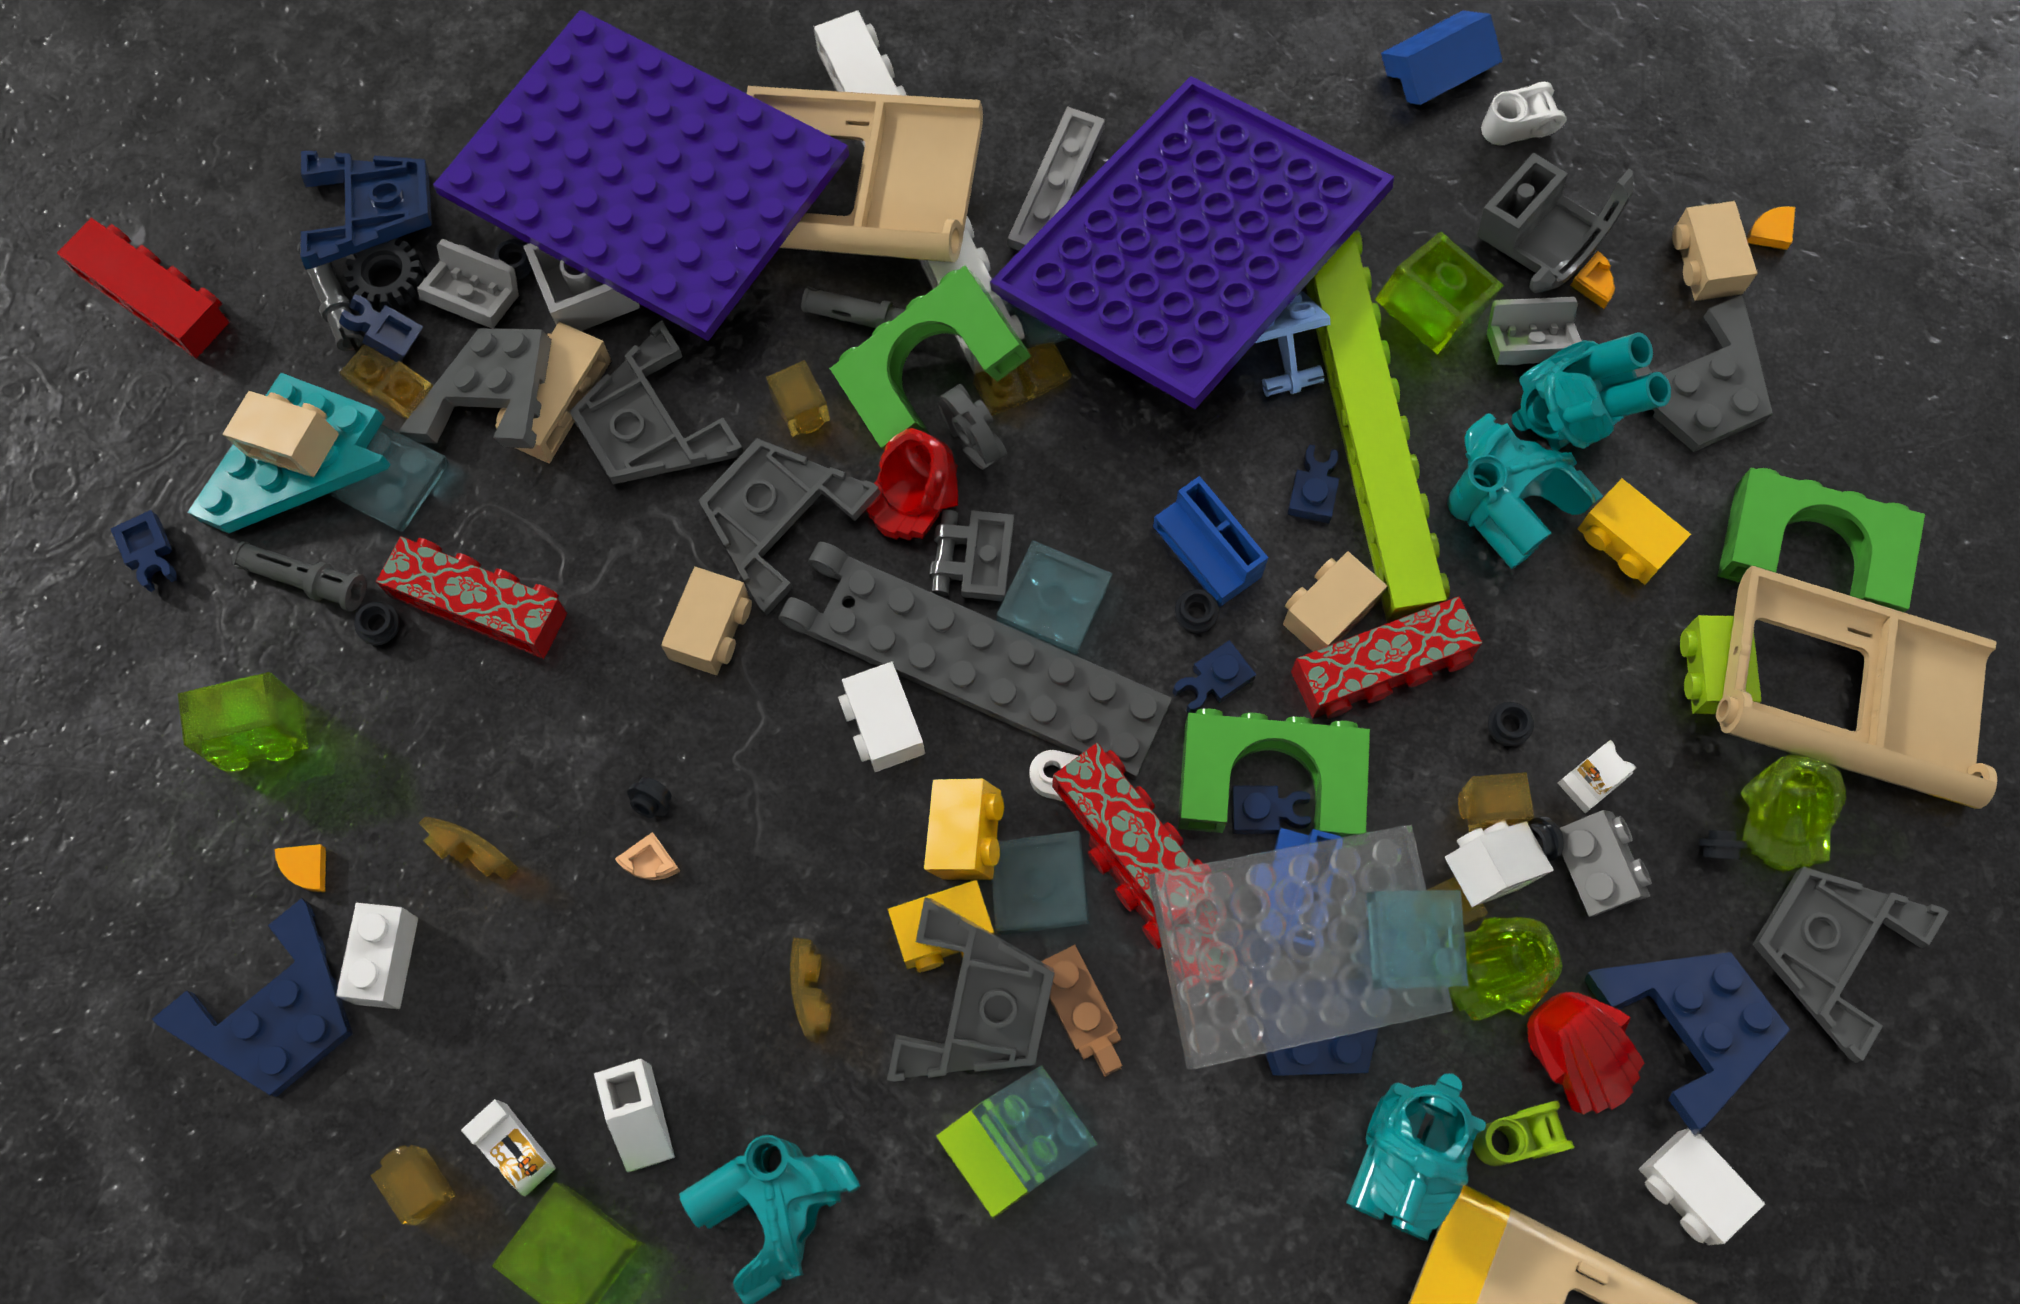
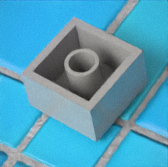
M529 243L523 246L556 326L558 322L583 331L640 308L639 303L618 293L613 288L596 281L587 274L565 264L564 261H560L539 250L535 245Z

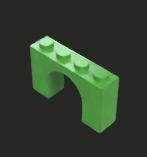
M966 265L959 270L947 273L937 287L928 294L913 299L903 313L894 320L879 325L869 339L860 346L845 351L840 356L839 362L829 368L883 450H885L886 444L894 436L906 429L914 428L929 434L928 429L907 399L902 386V371L905 361L912 349L924 339L943 333L962 337L983 370L997 382L1031 357V354L979 278Z
M1750 468L1735 487L1718 577L1740 582L1747 569L1752 565L1776 573L1786 525L1799 521H1812L1828 526L1836 531L1850 547L1854 558V575L1850 596L1905 613L1910 607L1925 514L1909 510L1907 506L1900 503H1882L1867 499L1858 492H1841L1826 488L1814 480H1796L1781 476L1772 469Z
M1208 708L1199 709L1196 713H1188L1184 731L1178 829L1223 833L1228 818L1230 774L1233 767L1249 754L1273 750L1292 756L1310 774L1315 789L1314 829L1341 836L1340 844L1359 845L1366 836L1370 729L1358 728V725L1351 721H1334L1330 725L1313 724V720L1306 717H1289L1286 721L1268 720V716L1261 713H1244L1241 717L1223 716L1222 711Z

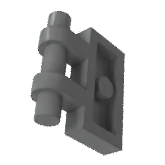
M971 510L969 526L957 525L959 514L956 511H942L940 525L935 527L934 541L938 544L936 560L931 562L929 577L933 579L931 593L941 597L948 596L950 582L958 580L962 581L961 595L964 598L1005 602L1014 515ZM958 544L967 545L965 563L953 562L954 548Z

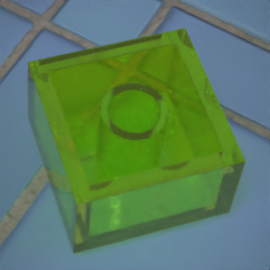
M1440 231L1396 268L1375 298V301L1385 308L1392 317L1396 318L1415 334L1423 344L1430 347L1436 354H1439L1479 319L1504 285Z
M271 672L178 693L184 745L223 771L243 770L249 766V762L262 759L270 761L285 760L291 758L295 751L309 748L302 699Z
M554 1182L492 1266L540 1304H598L642 1242L571 1187Z

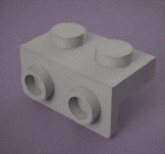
M442 239L437 244L440 261L417 288L420 300L493 329L519 296L515 269L502 260L492 259L472 251L464 245H457Z
M1555 297L1493 301L1487 337L1497 365L1507 364L1516 366L1528 363H1541L1563 348L1580 342L1581 338L1574 323L1578 307L1576 298Z
M1601 810L1560 828L1564 842L1562 855L1589 917H1594L1634 900L1650 897L1646 887L1652 884L1649 872L1640 858L1634 860L1627 844L1633 841L1632 835L1622 816L1615 817L1613 812Z

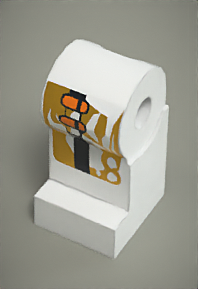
M1610 739L1561 779L1558 784L1584 813H1587L1630 777L1636 767L1632 763L1622 760L1616 753L1615 745Z
M494 1099L461 1129L471 1143L477 1145L493 1166L498 1167L506 1180L523 1196H527L556 1169L548 1155L506 1103Z

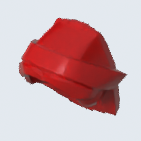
M914 428L906 429L894 436L886 444L885 452L882 454L879 463L880 472L878 479L874 482L879 487L881 494L869 505L866 511L868 516L874 521L876 528L884 536L896 540L899 537L909 541L912 537L923 539L940 515L942 509L958 506L956 477L958 465L954 462L952 450L946 443L921 430Z
M1563 992L1545 1001L1529 1017L1527 1028L1530 1049L1535 1057L1540 1060L1552 1081L1563 1085L1573 1111L1584 1115L1590 1111L1598 1114L1608 1107L1612 1110L1623 1104L1633 1093L1632 1087L1641 1078L1638 1072L1645 1064L1636 1047L1625 1034L1631 1017L1610 1005L1575 992Z

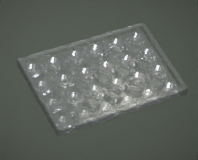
M1412 824L1148 875L1187 1069H1198L1453 1011Z

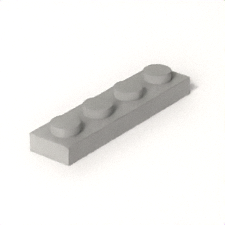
M1070 107L1066 108L1008 236V247L1020 251L1075 195L1104 130L1105 119Z

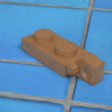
M1076 945L1041 961L1054 969L1049 1000L1075 1051H1079L1083 1060L1093 1055L1104 1077L1120 1070L1122 1063L1113 1047V1044L1121 1041L1117 1031L1118 1027Z

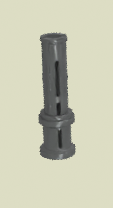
M245 541L240 542L232 554V564L235 568L304 589V593L310 599L321 600L324 598L339 603L340 607L346 611L357 609L366 593L367 581L363 574L352 573L349 575L334 570L333 566L326 562H316L312 565L251 545Z

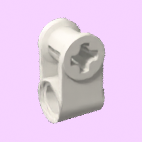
M1539 82L1530 87L1503 91L1497 94L1482 122L1481 131L1485 139L1495 145H1506L1533 137H1545L1563 127L1566 123V116L1563 111L1558 110L1552 98L1554 93L1552 85L1549 82Z

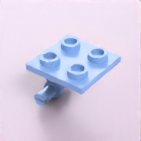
M1303 291L1293 299L1255 342L1278 338L1284 365V375L1262 380L1266 397L1286 391L1295 394L1301 392L1302 387L1324 383V373L1320 365L1297 371L1293 334L1331 325L1330 316Z

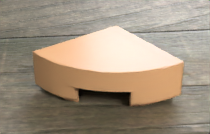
M653 832L615 858L625 871L641 879L659 880L680 872V869Z

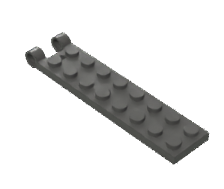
M826 542L817 543L808 560V564L817 572L840 580L824 613L818 612L813 606L800 599L789 597L778 617L784 625L876 666L893 661L897 675L1076 755H1081L1098 742L1105 752L1112 750L1120 758L1126 768V773L1123 775L1136 781L1171 704V697L849 557L844 551ZM846 599H853L855 605L851 608H846L843 606V602Z

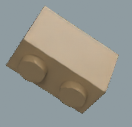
M1731 201L1686 208L1673 228L1672 239L1674 247L1680 250L1684 263L1683 278L1686 285L1691 287L1694 300L1743 294L1758 273L1736 202Z
M248 391L223 435L246 456L314 478L339 433L326 421L327 414L311 404L303 403L302 407L293 405L289 400L276 393L270 392L268 396Z
M1349 551L1337 562L1330 558L1316 573L1315 578L1318 581L1308 591L1301 587L1285 605L1288 612L1283 625L1313 652L1340 642L1380 602L1387 588V585Z
M694 566L661 644L669 660L718 675L722 663L728 664L734 653L736 640L733 639L738 624L744 625L751 611L752 600L749 599L744 582Z

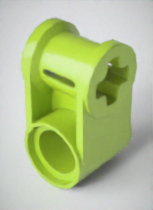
M1557 1100L1516 1112L1517 1114L1487 1123L1485 1129L1475 1137L1473 1149L1477 1157L1484 1164L1502 1166L1528 1158L1533 1160L1574 1148L1571 1140H1566L1557 1114V1110L1560 1108ZM1495 1130L1505 1134L1509 1141V1149L1506 1155L1497 1152L1492 1145L1491 1138Z

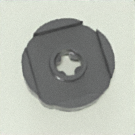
M961 384L939 396L938 407L949 431L954 438L959 436L967 445L962 450L978 468L983 470L1007 455L1004 444L996 434L992 433L988 426L993 422V418L981 400L973 403L967 390Z

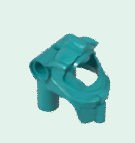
M1633 333L1601 344L1584 340L1563 348L1550 358L1529 369L1520 377L1519 382L1524 392L1521 399V409L1513 413L1512 423L1520 431L1531 428L1533 432L1547 439L1553 450L1558 451L1569 443L1584 449L1592 443H1596L1609 436L1614 430V425L1625 416L1667 405L1671 398V386L1666 376L1660 372L1637 377L1634 370L1648 366L1653 358L1652 344L1643 333Z
M1488 413L1471 425L1466 432L1465 447L1467 453L1465 455L1468 459V467L1449 493L1447 504L1453 516L1467 521L1470 527L1475 526L1512 570L1530 557L1539 548L1538 545L1552 534L1524 502V498L1541 496L1551 501L1562 511L1571 515H1578L1586 512L1603 498V495L1581 470L1576 471L1574 467L1577 462L1571 452L1561 453L1557 450H1547L1536 442L1520 440L1515 436L1508 423L1504 425L1495 424L1496 417Z
M1450 1073L1444 1074L1437 1079L1435 1085H1424L1415 1088L1400 1082L1391 1085L1385 1096H1382L1371 1117L1366 1134L1368 1148L1346 1205L1379 1220H1383L1384 1214L1387 1213L1394 1217L1391 1223L1393 1227L1421 1240H1429L1432 1229H1437L1446 1219L1461 1193L1462 1186L1468 1183L1467 1165L1473 1142L1477 1134L1486 1127L1485 1121L1473 1116L1467 1104L1459 1097L1462 1091V1082L1459 1077ZM1426 1113L1434 1116V1118L1428 1122L1421 1139L1417 1138L1418 1132Z
M762 1135L755 1138L748 1145L744 1156H737V1158L679 1193V1197L688 1216L698 1228L705 1225L708 1229H711L748 1204L751 1205L763 1227L765 1241L762 1250L756 1258L746 1265L734 1278L733 1287L743 1304H754L781 1287L782 1279L791 1280L803 1275L801 1262L805 1241L814 1231L820 1208L824 1205L831 1207L841 1202V1193L847 1190L853 1193L861 1185L850 1166L842 1158L833 1155L818 1156L817 1154L812 1157H805L796 1144L772 1135ZM780 1149L782 1155L781 1163L775 1171L771 1172L769 1158L775 1150Z

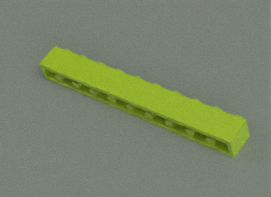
M1357 230L1352 233L1306 285L1308 296L1330 316L1331 325L1316 328L1374 572L1387 585L1381 601L1386 621L1390 623L1447 601L1450 596V586L1447 575L1440 573L1437 562V558L1440 555L1439 541L1437 535L1429 531L1427 523L1430 514L1429 502L1426 494H1420L1417 483L1420 475L1419 463L1416 455L1409 452L1407 444L1410 437L1409 423L1405 415L1400 416L1397 404L1400 401L1399 384L1395 377L1391 378L1389 373L1390 349L1388 342L1381 340L1378 329L1381 326L1380 309L1377 303H1372L1369 293L1372 287L1371 274L1367 266H1362L1360 258L1362 254V238Z

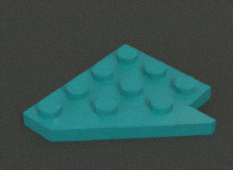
M280 373L265 396L272 392L286 398L293 405L302 407L303 403L311 404L327 414L326 421L339 433L316 475L313 478L246 456L233 444L188 513L200 522L226 533H231L383 472L391 464L384 456L366 448L385 420V417L378 409Z

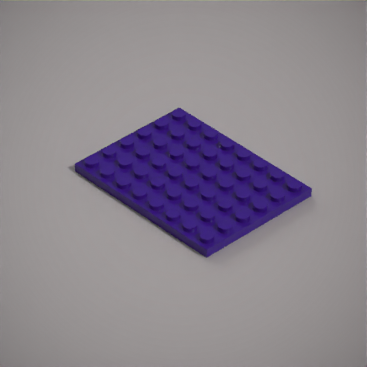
M580 9L436 180L433 186L437 194L526 243L535 245L539 250L560 261H564L565 264L587 274L596 281L613 288L618 293L709 341L850 154L847 144Z
M1190 76L990 281V288L1003 300L1196 409L1393 189L1394 176Z

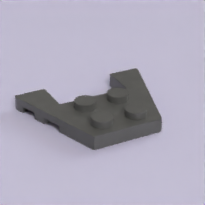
M1742 295L1708 309L1704 319L1723 348L1664 373L1663 375L1666 376L1671 386V398L1667 405L1652 409L1655 412L1653 417L1693 452L1762 423L1773 413L1745 300ZM1648 366L1634 370L1637 377L1652 373Z
M662 321L656 323L650 329L651 335L639 347L636 345L632 347L625 355L626 360L610 376L606 374L569 411L612 484L740 457L744 452L741 444L723 417L694 434L683 438L646 379L647 376L683 357L680 348Z
M478 328L402 425L399 433L409 442L437 443L455 406L507 408L493 438L503 447L533 449L537 434L532 431L533 419L540 417L542 405L537 400L539 384L545 383L552 339L542 329Z
M757 438L698 501L731 556L757 605L767 616L793 589L791 582L762 558L821 494L825 495L856 521L881 492L879 487L867 480H864V482L847 476L841 470L833 467H824L809 461L805 456Z
M1803 867L1797 870L1752 945L1845 1055L1857 1063L1864 1060L1883 1025L1843 1000L1840 994L1879 927L1883 923L1918 947L1924 948L1931 944L1949 911L1933 904L1926 906L1908 900V897L1892 892L1885 894L1863 887L1861 883Z
M925 897L916 942L963 952L961 968L945 1043L942 1044L896 1034L887 1080L895 1082L903 1081L907 1077L924 1075L937 1077L945 1076L949 1072L966 1070L979 1072L1035 1065L1054 978V969L937 901Z

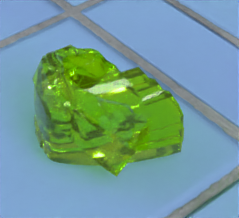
M1785 755L1754 777L1741 791L1742 796L1750 807L1742 841H1747V847L1752 849L1751 854L1763 859L1764 864L1776 870L1792 871L1795 868H1809L1813 864H1822L1830 861V830L1840 818L1841 810L1846 800V789L1841 773L1829 763L1801 755Z
M1524 917L1485 918L1476 931L1446 936L1442 942L1443 954L1439 956L1441 970L1438 972L1440 986L1447 998L1453 999L1460 1011L1465 1010L1472 1020L1479 1021L1506 1009L1522 1015L1526 1014L1552 988L1559 979L1563 967L1557 944L1548 927L1541 921Z

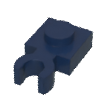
M360 295L353 296L349 307L358 311L361 315L355 316L344 310L339 320V323L348 330L364 331L366 334L362 343L399 364L403 362L423 329L422 325L387 305L378 313L373 310L371 303Z
M1310 444L1303 460L1306 471L1297 470L1295 474L1287 515L1330 523L1339 478L1327 475L1331 474L1336 466L1338 452L1332 449L1328 461L1321 463L1314 458L1315 445Z
M152 510L110 528L125 565L131 570L137 569V580L148 591L152 592L155 590L152 577L158 571H162L164 576L171 582L177 580L175 569L162 558L173 552L158 515Z
M1229 640L1196 662L1193 666V671L1198 677L1180 679L1174 686L1173 694L1178 696L1185 690L1193 691L1197 699L1187 705L1186 711L1188 713H1196L1197 710L1202 709L1207 696L1212 694L1216 701L1221 703L1255 679L1256 673Z
M1232 786V834H1278L1280 831V821H1285L1290 827L1296 829L1308 827L1311 824V817L1296 815L1293 811V805L1298 803L1308 804L1310 794L1304 791H1297L1290 794L1286 799H1281L1278 795V786Z

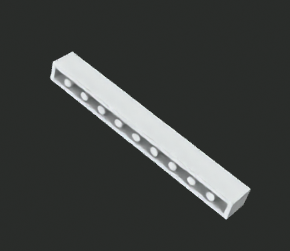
M858 10L814 26L817 51L837 91L907 96L902 86H895L892 80L894 78V71L891 62L886 54L880 56L877 49L879 42L876 32L871 23L865 25ZM861 140V142H862V144H863V146H864V148H865V141H862V140ZM966 217L961 251L956 262L919 261L933 289L940 284L941 279L947 273L959 270L966 265L979 278L1021 340L1025 336L1016 315H1009L1005 307L1008 302L990 288V281L992 279L988 271H991L989 259L982 247L976 249L971 239L974 238V231L969 218ZM956 335L974 374L983 372V368L963 338Z

